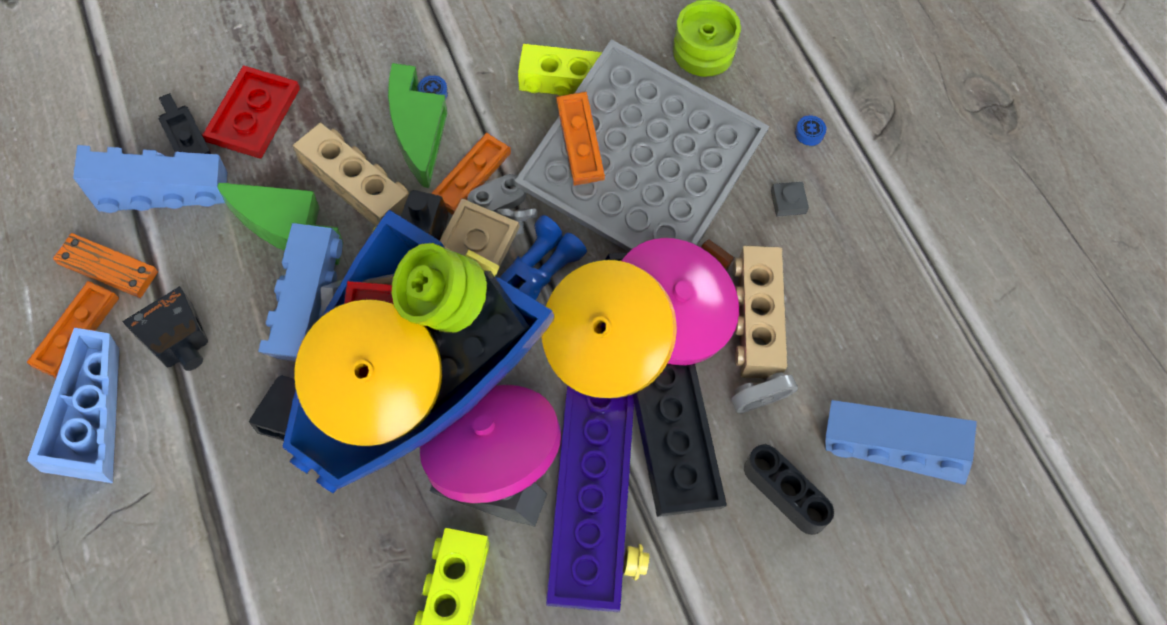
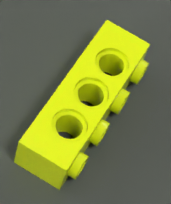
M523 44L518 70L519 90L530 93L556 94L558 96L574 94L602 52Z
M445 528L443 537L436 538L432 553V559L437 560L434 573L427 574L423 587V596H428L424 611L418 610L414 625H471L490 546L488 536ZM460 563L465 566V572L460 578L449 579L446 577V570L450 565ZM446 599L455 601L456 610L452 615L441 617L437 614V607L440 602Z

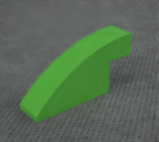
M392 63L389 76L388 100L395 136L407 166L423 187L429 188L447 117L445 95L417 92L419 83L416 66Z
M218 183L217 189L221 197L239 221L259 238L285 251L292 223L332 228L340 235L338 227L316 225L319 205L313 191ZM340 258L336 259V265H339Z

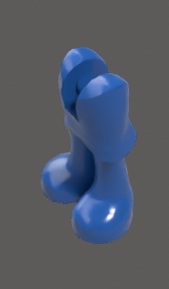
M541 215L534 224L537 238L531 248L521 258L518 256L500 276V279L513 287H516L521 280L525 282L518 290L534 300L538 298L541 290L550 282V278L566 264L579 261L587 253L585 245L579 238L571 233H566L562 237L560 227L546 215ZM557 246L555 252L539 269L533 268L550 250Z

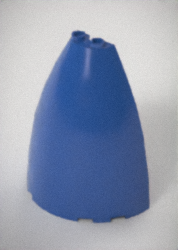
M388 210L356 256L323 315L344 304L347 281L363 282L367 279L395 274L399 262L408 251L416 246L427 243H434L442 247L444 245L441 241L391 210ZM495 276L530 326L529 330L434 412L429 413L417 428L404 437L386 444L374 446L351 445L328 436L306 415L298 399L297 391H295L283 442V448L293 455L290 462L306 474L313 469L320 475L316 482L333 494L337 489L395 462L432 440L477 405L521 361L554 320L553 311Z

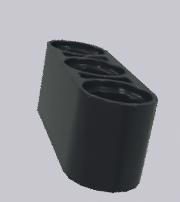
M758 445L752 450L744 465L746 477L802 532L810 535L820 533L834 518L835 511L830 500L771 445ZM755 459L765 460L769 464L770 470L759 469L755 464ZM786 483L791 485L796 495L789 496L785 494L780 484ZM807 509L817 510L821 515V522L810 519Z

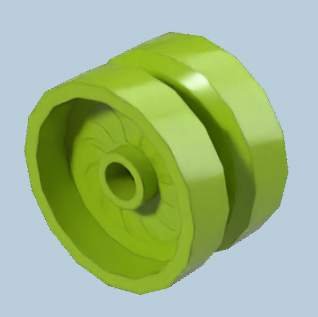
M699 0L688 4L680 12L675 29L673 55L678 65L688 73L700 77L716 76L725 72L732 65L741 32L740 18L733 9L724 3L714 0Z
M427 243L420 244L408 251L399 262L393 276L391 293L394 307L402 318L412 323L429 326L443 332H459L470 326L480 314L486 299L487 282L484 270L476 260L437 244Z

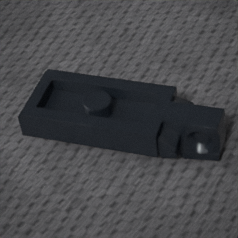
M170 93L159 97L166 113L159 115L160 118L158 119L174 152L211 154L188 107L184 105L178 108Z

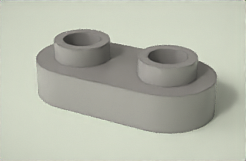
M507 174L473 189L469 193L467 201L496 212L497 209H511L520 205L526 198V192L515 186V179L518 175ZM515 186L514 189H507L506 187ZM481 198H487V199H488V200L485 201V202H480V201H478V200L481 199Z
M778 372L766 378L765 382L754 386L753 383H746L738 387L731 401L737 413H745L792 395L798 390V386L792 375H784L783 372Z

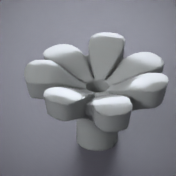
M504 208L496 210L498 214L519 222L520 228L517 234H524V221L537 217L538 212L534 208L518 209L517 211Z

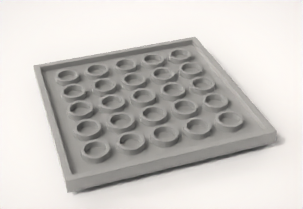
M611 39L575 92H587L605 180L573 185L561 122L558 116L515 179V186L628 252L641 243L658 238L680 239L698 245L770 126Z

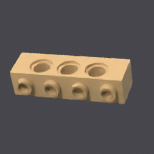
M320 122L293 144L299 163L377 227L388 210L401 217L409 195L406 187L398 181L394 183L390 180L386 172L378 164L372 165L368 162L365 155L356 146L351 148L346 144L338 131L335 129L329 130ZM381 192L380 194L372 195L373 193Z
M743 246L740 257L734 259L733 275L734 277H739V286H736L735 289L738 296L740 313L735 329V335H740V346L736 347L735 363L737 366H741V377L766 379L775 373H784L787 368L782 248ZM752 280H759L763 285H756ZM758 308L765 313V315L756 314L752 309ZM753 338H761L765 341L766 345L755 343Z

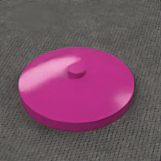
M674 238L649 240L639 244L627 253L622 262L632 264L652 275L665 289L672 302L676 316L677 332L675 346L668 364L690 365L705 361L727 344L738 323L739 301L731 277L715 257L693 243Z
M496 385L467 414L432 440L420 446L421 464L430 483L444 496L466 503H486L501 500L532 485L551 466L560 446V425L554 408L541 394L521 386Z

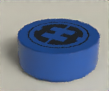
M427 76L417 86L418 92L445 95V100L448 96L447 83L439 76Z
M804 116L797 123L795 135L802 144L814 146L822 142L827 128L823 120L817 116Z

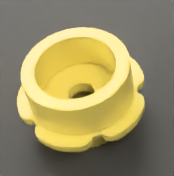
M638 544V548L627 546L624 555L623 575L631 576L636 581L640 574L646 575L649 565V553L643 552L641 544Z

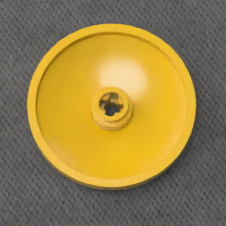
M602 260L583 265L561 280L547 301L546 307L553 311L554 320L541 336L545 355L557 376L569 387L582 394L598 398H619L634 394L647 387L662 373L672 355L677 332L676 316L672 302L665 289L652 275L632 264L617 260ZM605 322L606 330L601 334V325Z
M379 300L353 301L327 312L307 332L296 357L295 387L298 399L306 415L328 436L351 445L374 446L386 444L409 434L430 413L441 386V357L436 342L426 326L415 324L402 318L394 304ZM367 365L369 373L363 378L360 375V369Z

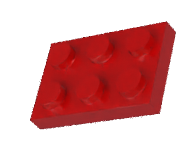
M243 65L202 134L205 142L262 159L300 90L298 81Z

